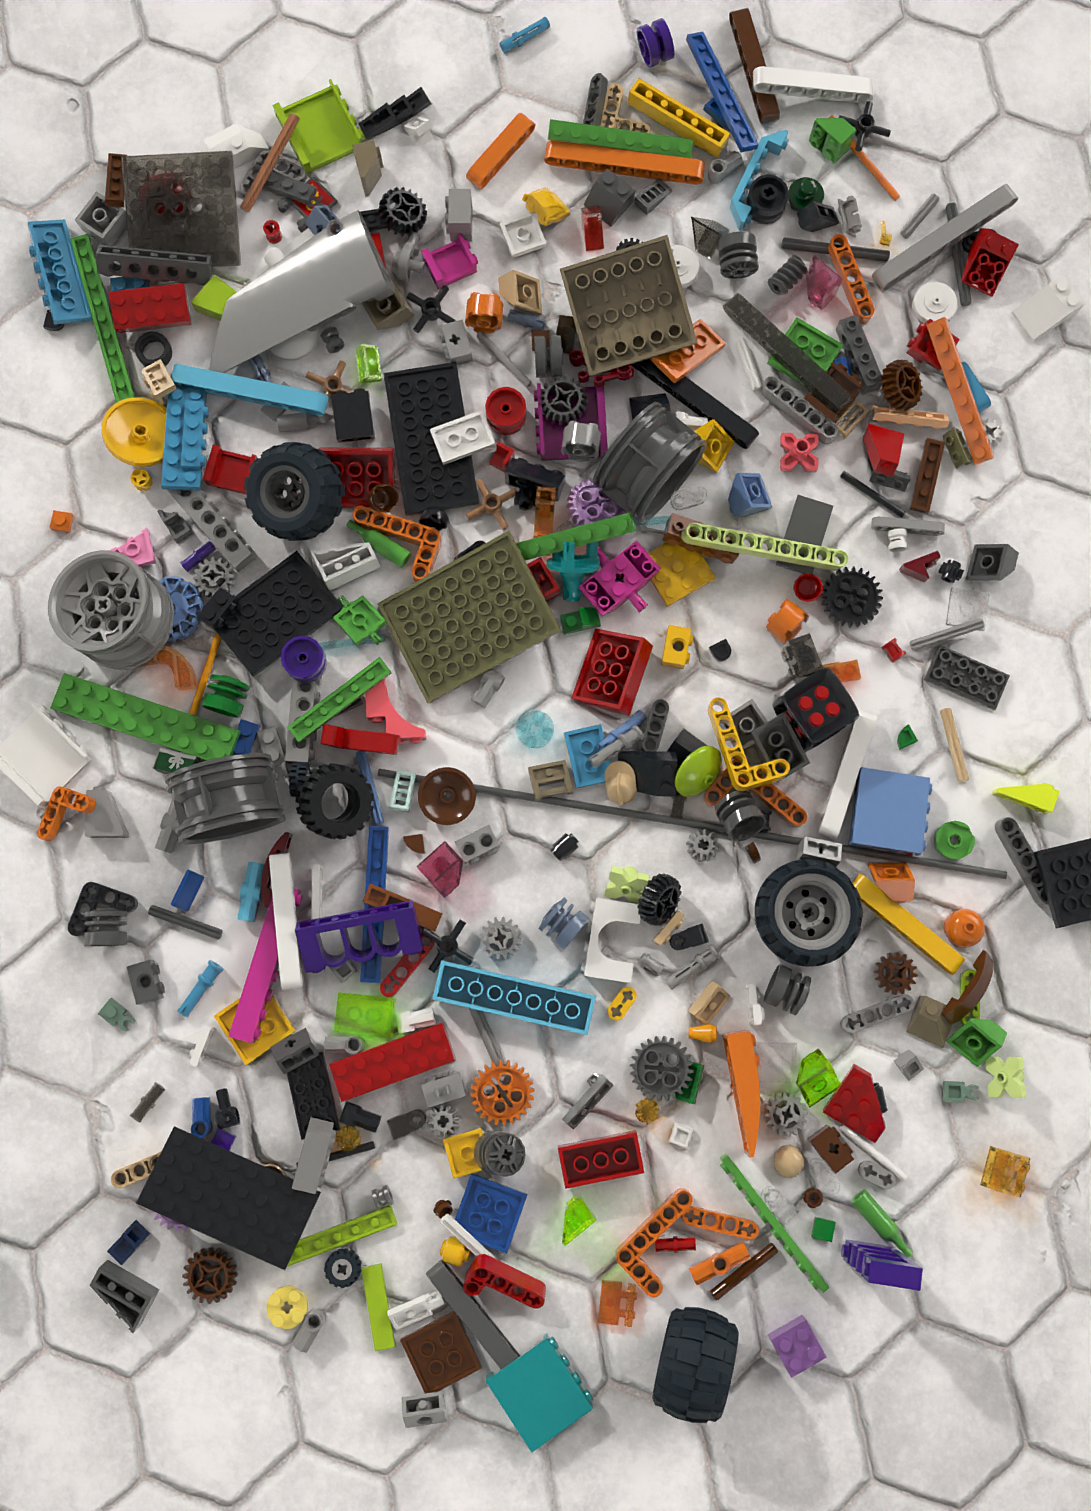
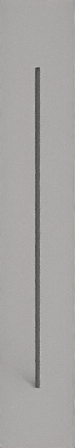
M378 769V776L395 779L397 771ZM416 775L415 782L421 783L425 776ZM400 777V780L410 781L408 778ZM474 784L475 791L478 793L726 833L724 826L720 824L556 797H545L535 801L534 794ZM763 831L752 837L799 845L803 839ZM842 845L843 853L1001 879L1007 878V871Z

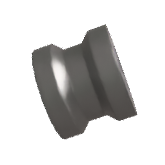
M388 1185L383 1186L380 1190H372L373 1200L378 1210L386 1204H394Z

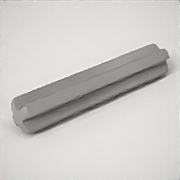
M936 194L930 195L902 228L901 236L908 238L938 203L939 196Z

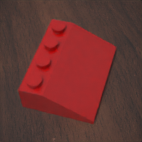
M319 448L330 457L331 463L336 464L341 473L340 480L342 485H345V496H342L341 502L343 507H371L368 503V496L373 487L379 484H390L394 487V448Z
M595 628L571 699L612 713L630 716L653 645L643 637Z

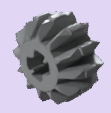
M703 829L702 835L699 830H696V837L690 834L689 838L692 841L686 842V845L692 846V848L687 850V853L693 851L694 854L691 858L694 859L698 855L699 862H702L703 856L706 861H710L709 854L715 857L716 853L713 850L719 849V846L713 845V843L718 842V838L711 839L714 835L713 832L706 836V829ZM699 841H702V843L707 844V846L705 847L706 850H703V848L698 847V845L700 844Z
M443 1103L439 1104L440 1111L434 1106L432 1110L436 1115L432 1113L427 1115L433 1119L427 1122L429 1126L434 1125L430 1132L432 1133L437 1129L436 1137L438 1138L441 1132H443L444 1138L448 1137V1131L454 1135L455 1130L452 1127H460L454 1121L460 1120L461 1117L453 1116L458 1111L457 1109H454L452 1112L449 1111L451 1104L447 1105L446 1110H444ZM442 1115L446 1116L445 1119H449L446 1126H442V1123L440 1124L438 1121L442 1118Z

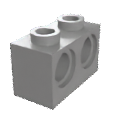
M490 825L455 841L464 863H469L470 865L479 862V857L485 854L491 856L497 853V848L500 847ZM490 837L492 844L489 847H484L481 844L483 838ZM469 845L475 848L474 854L470 856L464 853V849Z
M804 836L798 845L797 860H819L829 863L834 867H837L841 862L842 844Z

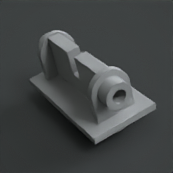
M848 196L846 201L838 199V211L843 223L842 229L844 233L856 237V233L860 232L862 227L859 214L853 215V213L858 211L856 198Z

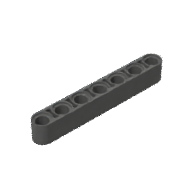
M441 1259L426 1272L432 1284L500 1369L520 1356L476 1299L463 1291L464 1284L447 1263Z

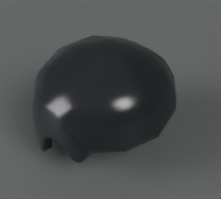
M438 507L426 508L419 519V524L433 527L438 531L446 529L450 523L447 513Z

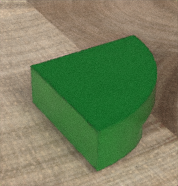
M909 724L898 735L897 744L899 750L918 741Z

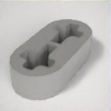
M871 1161L860 1163L858 1172L864 1179L884 1189H891L895 1186L896 1177L889 1170ZM871 1165L870 1169L876 1172L875 1175L868 1173L865 1176L866 1172L863 1168ZM881 1174L886 1177L889 1174L890 1183L886 1182L883 1185L884 1181L878 1178Z

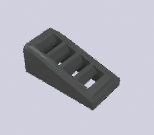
M659 178L635 197L634 204L648 215L672 192V189ZM659 185L665 190L664 192L658 188ZM653 190H656L660 195L658 196Z

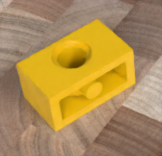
M668 625L661 662L662 666L684 669L685 664H689L691 653H687L688 646H692L694 635L690 634V628ZM680 644L683 647V650L676 651L674 650L673 645Z

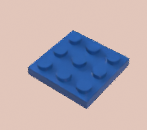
M472 1173L455 1220L480 1244L507 1254L528 1194Z

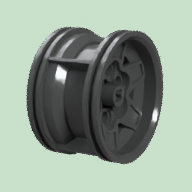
M654 402L641 411L618 436L597 467L592 483L626 512H631L633 518H638L639 523L644 524L655 516L683 485L703 456L708 443L665 407H662L659 402Z
M249 753L227 756L196 763L168 774L165 777V783L168 785L167 792L173 796L179 827L176 829V833L179 835V844H201L230 839L258 832L285 821V815L282 814L284 811L283 806L279 804L272 774L274 766L271 763V755L266 753Z

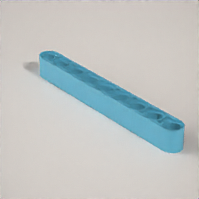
M180 364L174 365L171 375L175 386L179 388L201 389L202 391L204 389L206 393L316 416L325 415L329 400L327 395L320 392Z

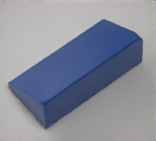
M187 870L174 895L171 906L189 911L204 880V876Z

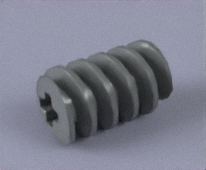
M793 255L768 279V285L775 294H787L788 289H792L793 284H797L798 279H802L803 274L806 275L808 273V269L800 257Z

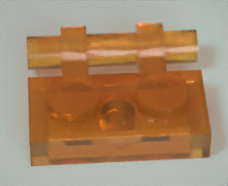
M602 1280L598 1323L618 1325L619 1317L625 1318L624 1326L632 1327L633 1319H635L634 1301L637 1300L636 1284L628 1283V1289L624 1291L622 1290V1282ZM621 1298L627 1299L626 1310L620 1309Z

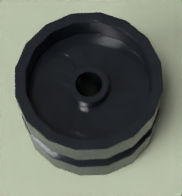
M766 174L759 176L752 182L746 205L752 207L750 215H752V220L755 222L771 224L775 223L783 215L788 201L789 190L787 184L781 178Z

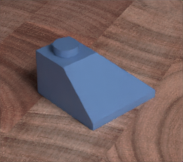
M737 473L735 475L728 498L730 511L734 517H747L772 508L759 473Z

